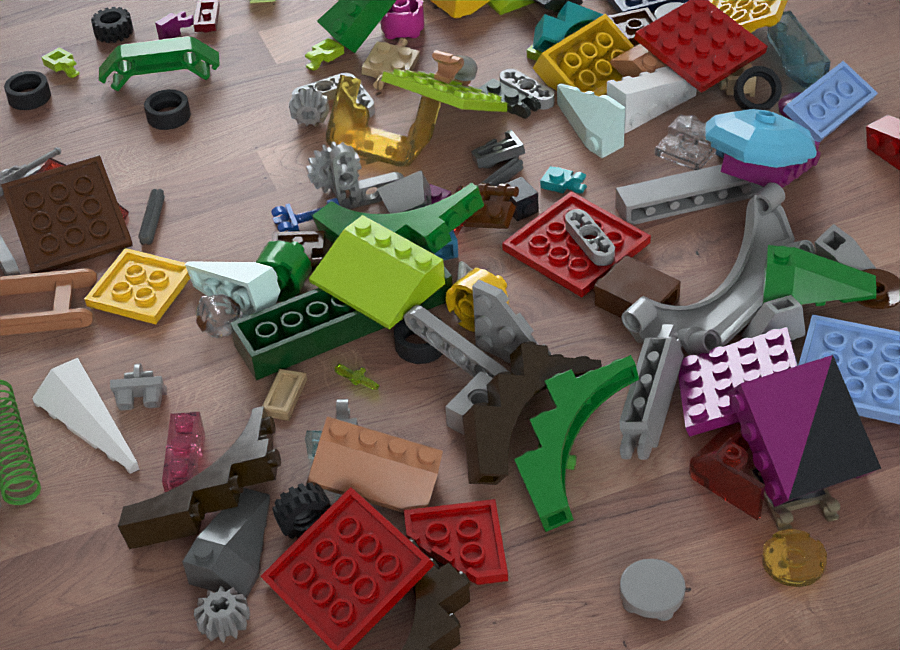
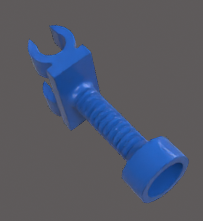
M337 198L326 201L327 204L333 201L340 206ZM289 203L285 204V207L277 206L273 208L271 213L274 217V223L278 225L279 232L288 230L287 232L299 231V223L311 221V219L314 220L312 215L319 211L321 207L317 208V210L294 214Z

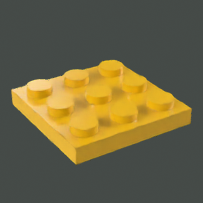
M125 248L85 297L86 306L156 325L190 280L185 266L186 263Z

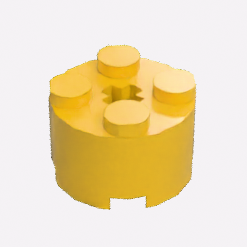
M479 268L469 271L446 292V304L449 312L451 313L454 310L457 317L461 320L458 324L472 332H475L472 286L478 280H482L503 290L507 295V283L501 276H495Z

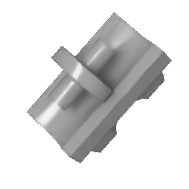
M141 363L134 365L133 372L124 373V379L110 380V389L115 396L116 405L121 411L134 408V397H143V404L147 408H159L162 395H167V386L164 385L162 376L154 377L153 371H143Z

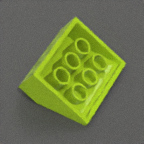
M362 215L342 231L309 277V281L390 330L404 318V315L413 306L423 303L445 284L444 261L442 258Z

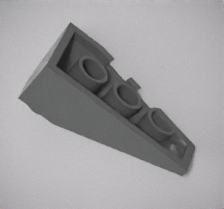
M244 488L243 493H240L238 507L221 510L199 534L182 561L189 585L213 592H218L220 586L225 589V592L234 587L238 594H243L247 599L260 573L259 563L261 552H263V536L270 505L269 494Z

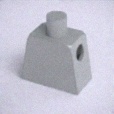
M422 170L377 188L390 214L411 211L432 204L431 188Z

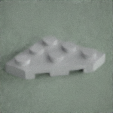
M478 280L472 286L476 347L510 363V354L521 343L532 341L539 345L531 335L534 330L521 313L515 314L506 303L509 298L503 290L482 280Z

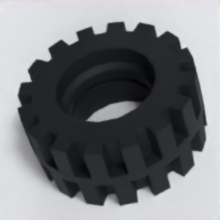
M111 7V9L104 8V11L99 10L98 14L95 13L91 18L94 35L100 42L110 43V41H113V43H117L118 40L121 42L124 38H129V34L132 35L133 33L130 13L126 9H122V7L117 9L116 7Z
M301 483L295 489L292 486L288 488L289 492H283L280 494L281 499H276L274 502L273 514L285 536L288 535L291 539H294L296 536L298 539L331 507L325 492L317 484L314 486L313 483H307L304 486Z

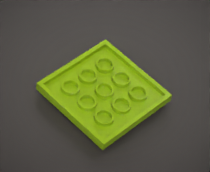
M394 69L393 72L383 71L381 79L383 82L460 109L507 112L508 103L501 101L502 96L494 93H483L482 89L477 87L462 86V82L452 80L449 84L434 79L435 73L429 72L428 74L421 71L417 73Z

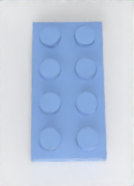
M842 61L789 102L783 111L794 122L809 130L814 141L821 142L873 100L878 93L848 64Z

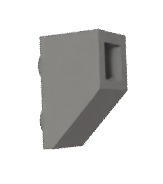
M834 224L815 241L816 255L858 270L876 269L857 242Z
M792 295L765 302L742 333V339L753 338L766 334L770 330L785 327L788 328L792 342L796 338L806 336L802 305Z

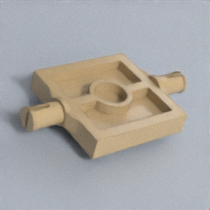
M400 38L396 45L377 41L362 66V74L376 78L373 84L375 89L379 87V90H381L385 82L381 81L383 71L393 72L394 69L413 71L419 60L420 51L406 47L408 41L405 38Z

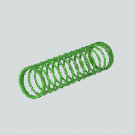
M0 380V385H5L10 389V391L0 390V392L10 394L8 398H0V400H4L0 403V408L8 407L1 410L0 413L10 408L14 409L12 413L0 414V416L9 415L1 418L0 421L6 420L11 416L16 417L15 420L1 422L0 425L4 423L10 424L0 426V429L9 427L14 423L18 424L17 428L0 431V436L11 435L16 431L21 432L19 436L2 439L0 444L11 443L18 439L23 440L21 444H12L0 449V453L13 451L19 447L25 448L23 452L11 453L5 457L0 456V466L4 467L0 470V490L3 500L8 504L23 505L37 498L41 491V485L37 472H35L34 460L28 447L27 436L24 432L20 412L17 409L18 405L15 401L13 388L7 381ZM14 430V431H12V432H10V433L1 434V433L6 432V431ZM11 438H15V439H13V440H11V441L3 442V441H5V440H8V439H11ZM13 446H17V447H15V448L5 450V449H7V448H10V447H13ZM21 455L27 456L25 460L14 461L8 465L1 464L5 459L10 460ZM23 463L30 464L27 468L17 469L10 473L3 472L7 467H16ZM26 471L32 472L30 476L23 475L14 477L9 481L6 480V478L10 475H18ZM26 480L34 481L30 486L23 489L12 490L8 488L12 483L17 484ZM35 483L37 484L36 491L26 497L14 498L5 493L6 490L11 492L24 491L31 488Z

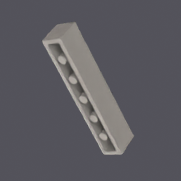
M721 164L616 188L615 208L622 220L635 225L750 199L763 186L720 172Z

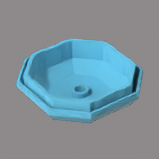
M749 109L713 116L705 125L706 140L710 141L711 147L745 163L778 168L806 163L808 159L815 158L817 154L815 142L809 130L771 111Z

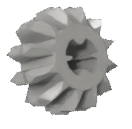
M312 87L310 90L302 88L300 92H294L289 102L291 118L296 119L297 124L305 123L306 127L309 124L317 127L319 122L324 123L329 114L330 106L327 96L323 95L321 90L315 92Z
M220 586L218 592L213 593L208 590L207 598H198V607L194 609V618L201 635L206 634L210 641L219 637L224 643L226 637L230 635L237 639V630H246L247 620L250 619V610L244 595L238 594L234 587L225 592V589Z

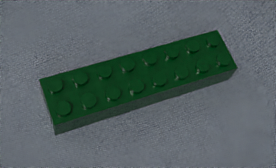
M427 245L422 246L423 249L433 253ZM445 266V284L419 305L426 310L446 303V292L453 286L452 275ZM320 288L230 323L234 346L256 380L276 373L279 369H286L385 328L383 325Z

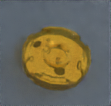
M787 529L776 532L772 535L771 539L765 542L762 552V564L765 571L775 581L785 586L803 587L815 583L822 577L826 570L827 552L823 544L818 539L815 541L811 538L809 533L802 530Z

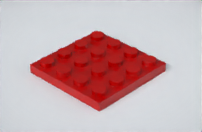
M689 0L636 31L634 37L638 43L701 93L765 54L768 47L708 0Z
M571 191L503 241L502 250L582 298L594 288L597 280L603 278L615 263L618 264L625 256L634 257L649 245L651 235ZM580 209L589 214L615 246V259L613 263L607 266H599L590 260L565 228V216L569 211ZM593 235L584 236L585 239H595V238H596V237L593 236Z
M350 487L260 577L332 650H351L434 566V563Z

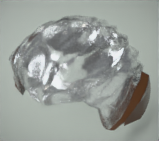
M223 294L202 296L196 309L198 327L202 332L205 331L208 335L215 338L231 336L230 323L243 317L240 305L231 297Z

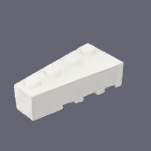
M668 66L658 68L654 73L642 72L638 77L634 78L631 76L622 77V80L618 82L615 80L607 81V96L625 107L624 133L696 96L697 90Z

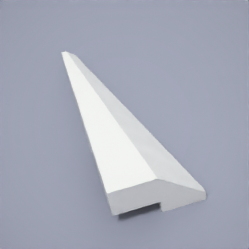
M73 359L51 369L32 398L35 406L45 409L53 419H59L66 425L67 429L95 449H101L113 462L116 460L122 464L130 474L139 470L135 457L79 359Z

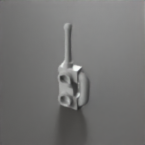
M56 147L53 151L28 165H15L10 169L1 171L0 197L4 195L1 184L20 179L31 169L56 155H60L61 149Z

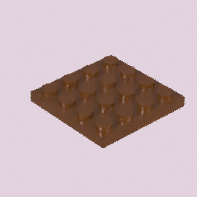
M100 155L1 184L31 273L50 272L133 246Z

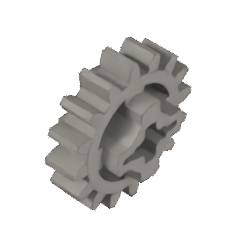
M332 142L329 148L323 144L321 152L313 151L316 157L309 158L310 165L306 166L311 183L314 184L317 190L322 188L324 193L329 188L335 193L330 163V152L336 146L335 142ZM350 145L349 147H351V150L355 156L356 169L359 170L362 168L359 162L360 158L357 152H355L353 147ZM344 155L341 156V164H345ZM345 173L340 176L339 180H348L351 174Z

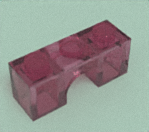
M200 412L170 414L162 476L165 492L199 474L198 457H203L205 431Z

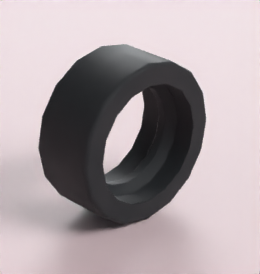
M753 66L746 69L736 80L733 88L734 99L742 110L758 109L769 111L780 99L782 83L779 76L772 69L765 66ZM754 76L764 78L771 86L770 98L762 104L750 102L744 94L745 82Z
M24 71L11 76L4 85L8 103L14 109H36L48 102L51 97L47 77L41 72ZM27 89H34L32 91L22 92Z
M166 89L155 92L144 103L148 123L153 128L159 130L178 128L184 125L191 116L188 98L183 92L178 90ZM176 107L171 111L158 112L164 108Z
M404 318L396 324L394 328L395 349L400 358L414 364H426L437 360L443 355L428 342L425 344H414L406 341L407 337L415 333L408 328Z

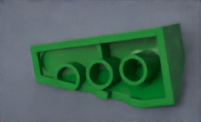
M768 245L764 266L762 305L765 302L792 295L801 305L815 303L816 306H824L826 301L833 300L847 303L876 299V276L799 248Z

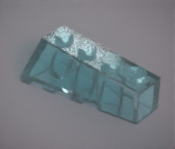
M791 11L783 12L780 22L772 27H768L767 39L780 55L785 74L804 89L809 88L829 72L831 61Z

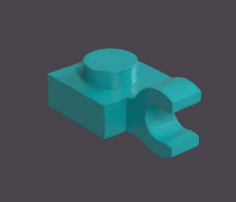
M550 166L541 178L540 185L542 189L563 194L566 189L576 193H583L587 185L581 183L585 180L586 174L576 172L573 175L571 170Z

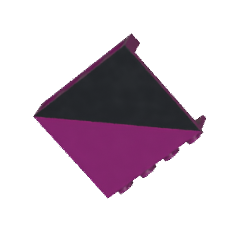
M833 355L741 383L728 392L730 406L737 414L741 424L742 436L748 441L753 454L754 465L761 473L765 483V492L769 499L772 500L774 507L854 478L858 479L882 469Z

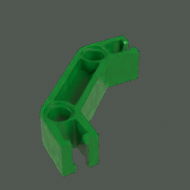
M189 36L122 44L117 46L99 67V81L105 83L106 78L113 71H116L117 74L113 75L111 88L119 91L131 76L188 69L204 80H207L210 77L209 66L212 65L211 68L213 70L220 66L219 52L198 39Z

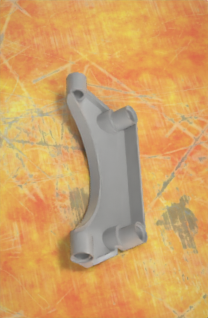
M768 183L748 202L744 237L739 255L725 281L713 293L701 301L688 306L661 304L642 296L622 314L621 320L624 326L629 330L637 343L643 344L645 338L658 337L663 325L674 324L675 330L679 335L680 348L683 346L688 355L709 353L715 347H724L755 317L762 307L764 266L768 245L795 247L816 254L814 245L809 240L794 242V235L786 213L781 206V203L785 200V192L781 186L776 183Z

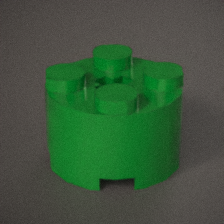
M269 241L256 260V263L270 266L276 272L280 288L277 301L281 302L294 298L299 294L312 271L311 261L306 253H304V247L295 241L291 243Z

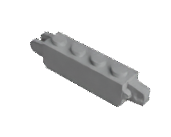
M674 324L663 325L658 337H648L644 340L636 366L639 380L630 385L619 421L620 430L623 434L620 445L622 459H630L635 447H638V458L647 460L649 459L652 447L657 448L684 356Z

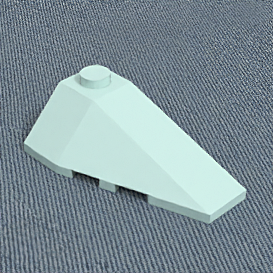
M562 83L557 85V105L589 151L595 153L600 158H604L624 147V106L606 95L599 97L594 95L592 91L584 93L577 87Z
M187 262L185 264L193 287L212 300L220 299L225 304V308L232 313L235 309L229 298L231 297L240 305V309L237 312L243 315L242 318L277 303L280 293L277 282L278 277L270 266L256 262Z

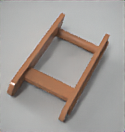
M82 268L0 277V296L55 291L53 311L0 316V336L82 328L91 325L93 321L91 311L85 308L70 309L73 289L95 285L97 274L91 269Z

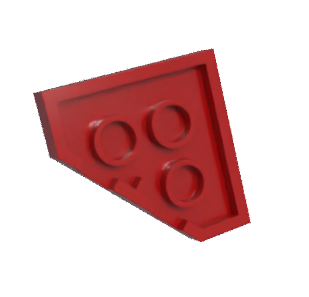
M495 499L404 510L406 536L408 539H413L422 552L443 565L449 563L457 571L465 573L469 581L476 585L508 581V571Z

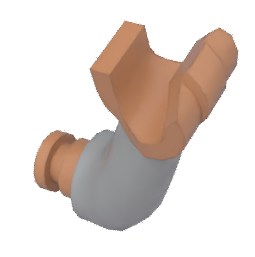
M439 50L433 52L432 58L438 62V71L434 74V79L448 84L454 79L462 82V86H470L471 80L475 79L478 70L477 63L472 58L463 55L454 56Z

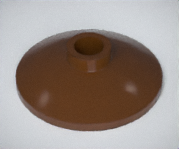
M881 269L861 270L876 276V299L856 301L857 303L871 309H888L900 303V279L896 275Z

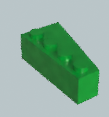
M339 0L317 22L340 44L356 53L396 0Z

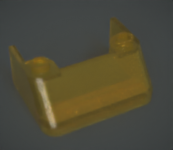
M340 74L326 131L327 144L331 147L332 142H335L336 146L344 142L348 146L351 145L359 156L398 167L411 165L433 136L441 102L422 96L416 120L411 125L408 137L368 126L370 118L368 108L356 103L361 79Z

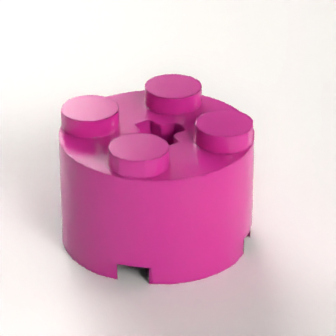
M396 0L380 21L381 30L385 33L387 39L417 38L420 36V31H422L425 25L423 0Z

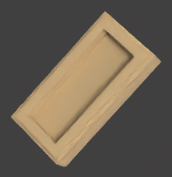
M279 369L262 405L268 417L272 416V418L289 421L306 384V373Z

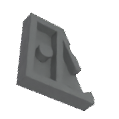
M508 130L505 132L506 138L497 143V139H492L485 145L471 151L472 158L478 168H491L498 162L510 161L514 157L518 158L520 155L526 154L523 143L512 130Z

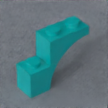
M567 1L558 13L557 18L544 14L536 25L533 49L544 52L562 41L564 37L575 33L604 14Z

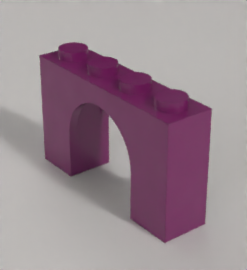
M814 141L817 151L815 158L808 159L803 164L778 168L745 163L725 153L720 172L763 187L768 183H776L783 188L794 179L799 178L800 175L807 172L811 167L817 165L821 152L818 151L820 142Z

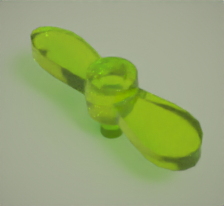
M337 364L334 368L338 375L348 378L354 385L362 383L373 390H378L380 387L376 382L363 375L366 372L364 367L360 370L352 371L342 364Z

